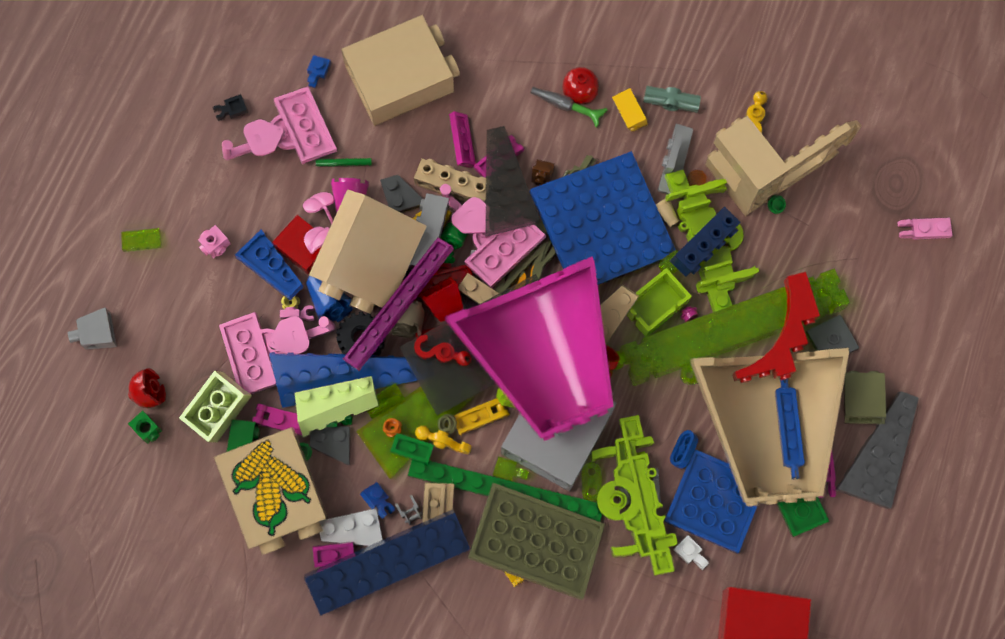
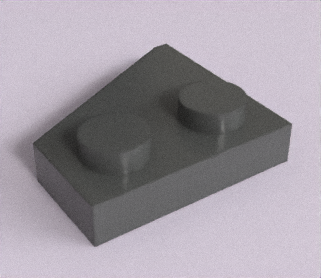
M399 175L380 180L388 207L400 213L420 207L423 198Z

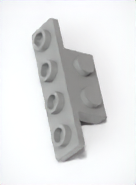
M680 124L675 125L672 139L669 138L666 146L668 150L667 156L665 155L662 161L664 168L658 187L659 192L670 193L665 179L666 174L683 170L693 133L692 128Z

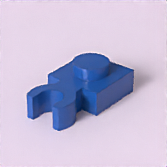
M377 482L363 490L360 494L371 509H378V514L382 519L387 516L384 509L390 514L395 510L391 503L386 502L389 497Z

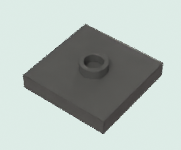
M841 315L806 331L816 351L849 348V353L859 349Z

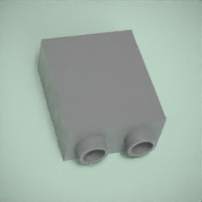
M613 401L614 407L608 409L609 413L597 417V414L590 417L591 421L582 425L574 426L572 424L573 429L564 433L556 434L555 432V437L546 441L543 438L540 439L522 415L519 414L501 446V454L570 492L617 403Z

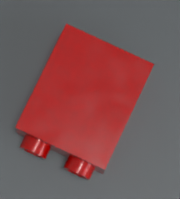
M728 587L723 590L718 639H808L811 599Z

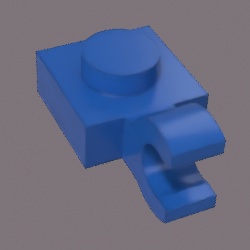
M313 55L307 69V73L310 74L307 80L309 87L316 88L319 78L325 79L331 65V60Z

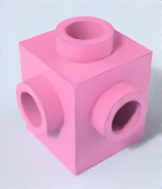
M216 225L210 230H205L198 239L201 244L200 250L206 256L210 254L213 259L216 256H221L226 251V248L231 245L228 238Z

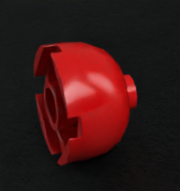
M584 67L574 68L566 74L563 80V94L572 98L576 104H589L598 94L599 82L592 70Z
M150 368L141 370L134 374L129 381L128 396L131 401L142 408L156 407L166 400L164 384L160 386L158 382L160 377L154 370Z

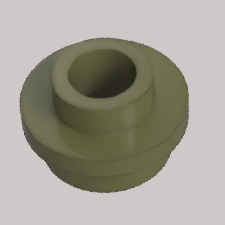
M450 414L442 416L438 421L439 429L448 434L453 433L457 427L456 418Z

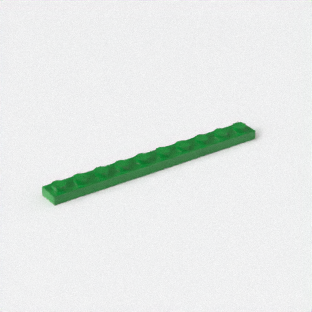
M412 460L408 472V477L431 483H453L455 489L487 497L491 485L496 483L600 522L602 516L596 502L429 461L427 465Z

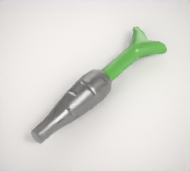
M532 87L531 94L562 110H574L589 116L596 128L599 125V118L607 112V108L592 110L574 103L572 98L562 94L541 90L536 87Z

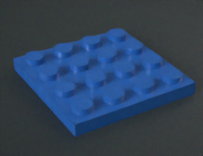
M695 449L683 473L664 522L738 554L758 505L746 506V503L743 502L728 463Z

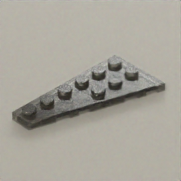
M505 126L489 129L486 132L485 237L539 224L540 222Z

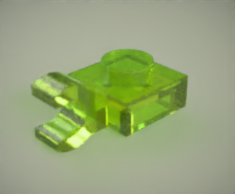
M498 456L493 476L512 481L513 476L527 480L529 472L522 468H516V461Z

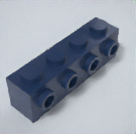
M724 206L674 255L670 262L685 277L690 273L694 275L701 268L699 264L703 260L707 262L714 255L712 251L715 248L719 250L726 243L724 239L727 236L731 238L738 231L736 227L741 222Z

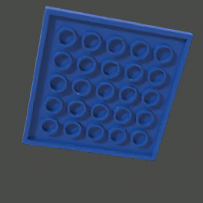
M632 151L537 186L529 191L562 268L565 269L575 263L593 257L597 285L677 253Z

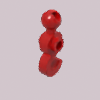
M422 335L415 341V353L422 359H430L436 356L437 360L442 363H448L454 359L461 366H467L471 362L472 358L469 352L461 351L457 353L449 343H440L430 351L424 352L420 347L422 343L428 340V336Z

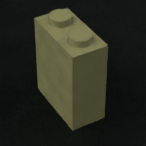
M850 371L845 373L844 422L885 424V373L870 371L868 373Z

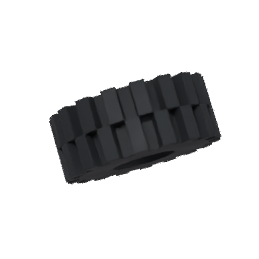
M354 312L351 313V317L348 318L346 316L343 323L340 322V328L336 332V339L342 354H347L356 343L354 341V334L358 330L365 331L376 316L372 317L369 313L365 315L363 312L355 315ZM386 337L372 355L379 356L381 354V349L385 347Z

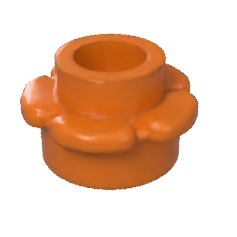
M389 418L384 422L383 431L388 437H394L396 433H401L402 424L399 420Z

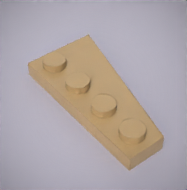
M624 285L600 305L606 345L639 297V295Z

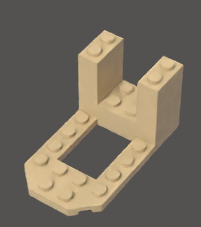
M748 116L743 119L738 118L731 124V127L728 129L723 128L716 133L714 144L719 151H712L707 156L708 159L705 165L717 180L726 179V192L742 213L747 216L768 202L770 197L780 194L834 158L839 153L837 150L843 144L847 146L853 141L861 125L857 120L847 122L842 126L837 125L830 130V134L820 136L815 140V144L803 147L799 151L800 154L795 157L792 155L783 161Z

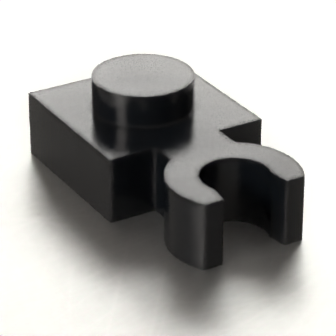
M241 94L224 100V106L216 105L213 107L214 112L221 111V114L216 115L218 121L225 119L227 115H230V118L233 119L248 113Z

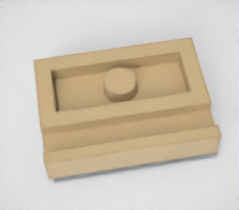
M425 482L422 522L453 509V483Z

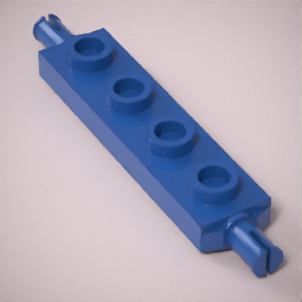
M788 379L780 380L781 388L775 390L783 467L791 468V479H800L799 467L804 466L805 462L796 389L789 387Z

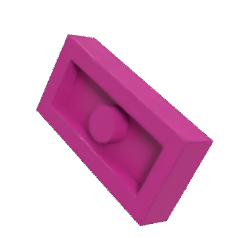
M353 542L313 546L314 567L325 566L354 553Z

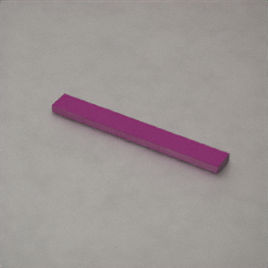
M437 237L345 355L343 360L360 371L454 250L452 245Z

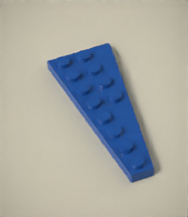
M272 352L269 355L282 408L296 405L295 392L372 376L375 389L435 377L431 358L422 359L418 356L394 357V355H388V357L371 355L360 371H358L343 360L346 354H275V352Z

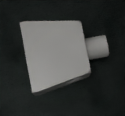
M102 308L76 320L78 329L68 332L70 343L80 341L81 346L85 349L117 347L111 313L107 308Z

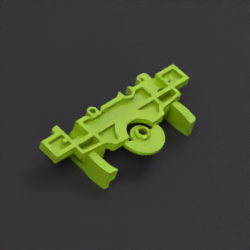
M683 169L665 175L670 190L665 199L666 201L684 198V200L679 201L677 209L678 216L682 220L678 229L681 232L688 231L686 238L689 242L716 215L714 208L708 207L711 200L707 199L706 195L724 193L727 190L725 186L727 181L726 179H719L703 185L689 186ZM740 224L736 227L738 231L731 238L727 236L724 239L729 246H722L719 250L715 248L712 251L714 255L707 262L703 260L699 264L701 268L698 272L701 281L696 283V288L700 294L708 292L707 297L714 315L732 310L733 305L728 291L734 290L735 283L751 279L759 272V268L755 266L750 269L733 272L731 251L741 245L744 237L743 228Z
M639 415L620 418L619 423L623 438L615 439V446L594 450L590 455L592 462L616 456L617 466L613 471L614 481H610L602 486L597 496V505L600 512L608 519L615 521L623 520L626 530L632 532L631 535L635 542V545L611 547L612 557H628L639 553L641 558L650 556L654 576L674 572L669 547L677 545V538L674 533L666 534L663 523L666 516H658L656 513L657 508L663 507V504L658 501L655 483L651 480L656 476L657 471L655 468L647 469L650 463L648 453L645 451L636 453L638 448L652 446L654 444L653 438L651 436H643ZM614 487L624 488L631 497L630 507L622 514H620L619 510L626 506L627 497L622 491L615 490ZM616 496L621 498V502L618 504L613 500Z

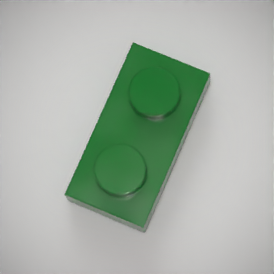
M396 433L390 453L428 465L434 444Z

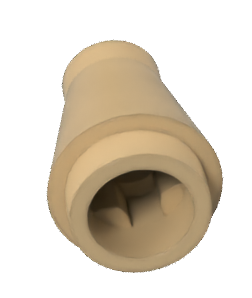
M664 199L656 204L661 218L670 227L679 222L671 201Z

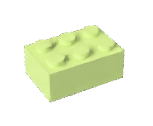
M214 371L180 416V419L206 441L218 442L231 425L232 419L234 420L252 395L224 372Z

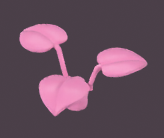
M327 192L317 193L303 203V208L308 213H315L324 209L332 225L333 218L326 207L334 203L332 194ZM315 227L305 234L304 242L311 254L323 245L330 229L329 227Z

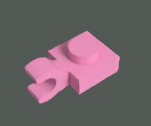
M308 305L301 311L295 307H286L285 310H280V319L284 320L296 316L301 320L314 321V316L307 315L308 311H314V307Z

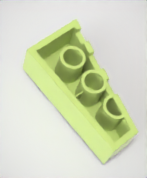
M372 376L295 392L298 424L303 437L310 435L309 432L317 428L318 430L326 428L327 424L336 420L341 422L348 415H357L378 406Z

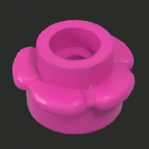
M686 307L681 312V319L686 323L696 319L699 315L696 311L697 308Z

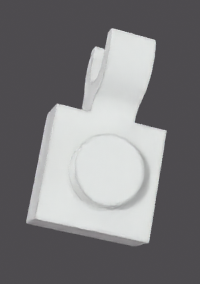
M689 535L674 549L687 564L694 561L701 570L709 564L699 554L702 548Z

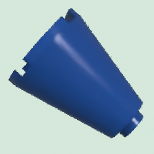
M309 276L306 285L318 319L325 316L332 322L335 320L340 322L351 313L353 309L350 305L352 299L343 292L339 301L321 293L318 290L322 281Z

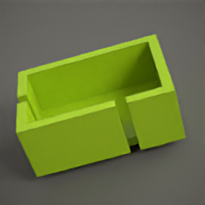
M666 268L636 292L639 297L626 316L632 322L636 320L635 326L645 337H648L670 319L675 312L677 313L687 305L692 296Z

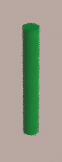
M372 158L316 159V166H372Z

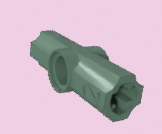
M646 86L643 102L660 105L668 111L681 109L697 113L701 96L683 93L675 87L662 89Z

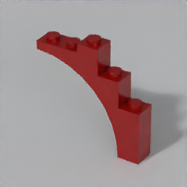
M806 272L785 278L787 312L779 338L764 357L748 367L735 371L732 374L734 382L739 380L740 383L749 382L752 380L751 377L758 375L759 378L770 376V372H772L774 379L780 378L782 381L792 378L791 374L796 372L790 351L792 350V353L804 350L803 347L808 344L802 323L804 326L811 325L820 316Z

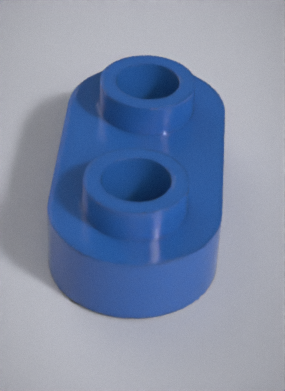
M691 430L681 433L670 456L671 464L678 469L688 465L698 444V436Z

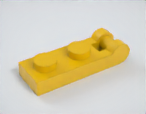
M496 398L456 414L454 417L457 421L456 429L460 436L496 420L503 419L510 414L508 409H505ZM496 407L498 412L493 414L491 408Z

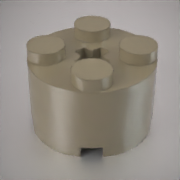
M418 301L412 302L391 329L392 335L403 338H413V335L416 333L417 336L421 335L425 317L422 303Z

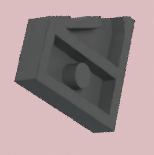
M326 427L322 430L317 428L310 431V447L345 465H350V427Z

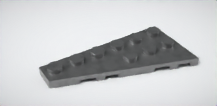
M902 391L896 394L886 410L885 424L876 425V429L868 437L855 457L854 463L846 471L844 478L834 490L886 509L892 508L918 397Z

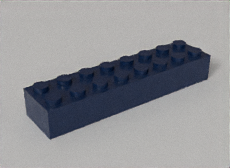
M452 509L306 573L304 579L321 616L470 550V547L457 516Z

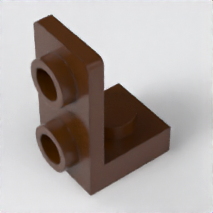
M537 159L536 164L532 168L531 182L537 186L550 182L555 164Z

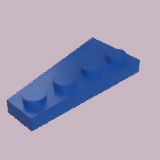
M262 229L235 254L240 262L287 299L291 300L303 288L300 280L274 248L271 241L265 236Z

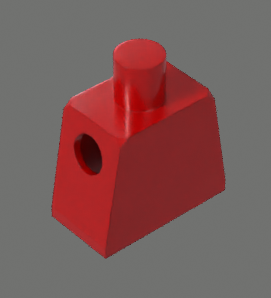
M451 276L419 293L421 299L439 322L445 321V317L464 309L458 284Z

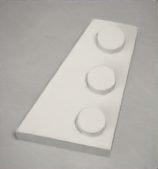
M377 509L320 521L323 529L320 532L322 542H353V545L370 546L383 540Z

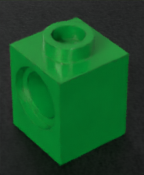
M143 410L128 423L147 444L157 440L160 436L159 433L162 432L160 427ZM147 424H150V430L146 433H143V427Z

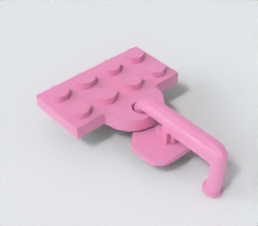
M309 87L274 98V103L280 115L274 117L271 123L261 119L248 123L244 127V135L248 143L233 148L231 141L224 140L222 142V152L225 160H230L250 152L256 156H264L273 153L277 146L287 150L295 149L302 164L337 152V148Z
M443 184L440 187L442 197L449 198V206L455 211L451 218L452 224L463 234L473 233L474 246L477 250L464 261L465 265L490 288H493L546 238L545 234L519 210L504 223L499 219L490 218V209L480 198H470L461 205L450 195V185Z
M253 312L220 324L219 327L236 383L248 393L254 394L276 386L269 356L270 353L302 354L308 350L310 339L334 331L336 328L335 324L323 316L319 319L320 326L306 330L303 321L299 317L293 316L281 320L275 330L262 329L257 313Z

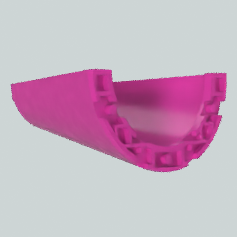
M593 257L575 263L559 272L478 306L464 309L445 317L447 324L540 439L543 438L544 441L555 437V432L556 434L567 432L573 429L572 424L574 426L585 424L591 421V416L596 414L597 417L609 413V408L614 407Z

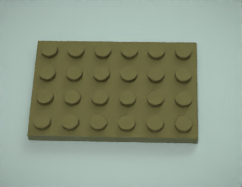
M493 483L468 559L582 600L584 599L605 524Z

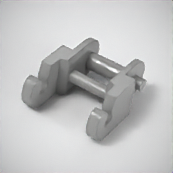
M412 495L410 498L414 505L411 509L404 512L401 511L397 503L395 504L401 517L406 518L404 522L411 525V521L418 517L422 519L420 516L422 513L417 511L419 507ZM415 510L417 514L409 518L406 516V514Z

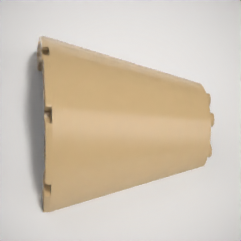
M849 348L791 353L796 372L791 374L792 378L788 379V385L796 389L805 462L804 466L799 467L800 479L795 478L794 480L791 479V468L783 467L775 399V390L781 388L780 378L774 379L772 372H770V376L759 378L758 375L751 377L752 380L749 382L740 383V380L734 382L732 376L735 371L752 365L764 356L691 359L692 369L740 495L746 506H756L758 502L765 504H778V502L792 503L797 502V498H804V501H815L816 497L823 496Z

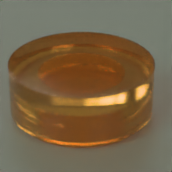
M701 170L691 171L687 177L689 186L705 184V173Z

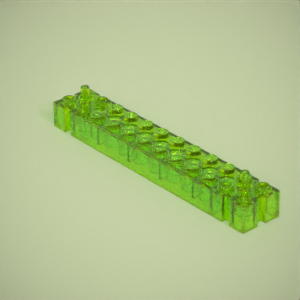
M835 268L820 273L816 280L814 276L808 278L820 314L817 319L824 317L828 311L833 314L844 310L850 304L845 290L839 291L840 279ZM785 286L644 337L639 345H637L636 341L622 345L619 352L624 356V364H630L631 366L628 374L633 386L647 382L650 375L658 378L691 366V359L715 357L781 333L787 312Z

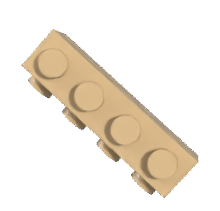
M421 159L414 176L415 185L442 194L440 187L443 184L450 185V195L463 202L477 197L486 204L492 191V182L489 179L472 176L467 171H457L450 165L443 166L437 164L432 159Z

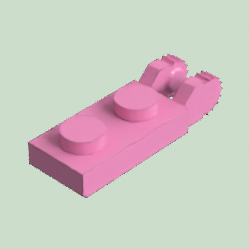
M950 218L907 219L897 222L899 227L912 228L911 231L900 232V238L935 239L952 237Z

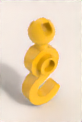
M758 91L753 96L755 104L748 108L746 116L751 119L762 133L760 122H762L765 116V110L762 105L767 102L768 96L765 92Z
M419 426L415 430L418 440L424 441L429 439L437 448L444 449V447H448L463 454H469L472 446L466 442L460 444L448 437L449 434L447 432L438 430L437 433H432L426 426Z

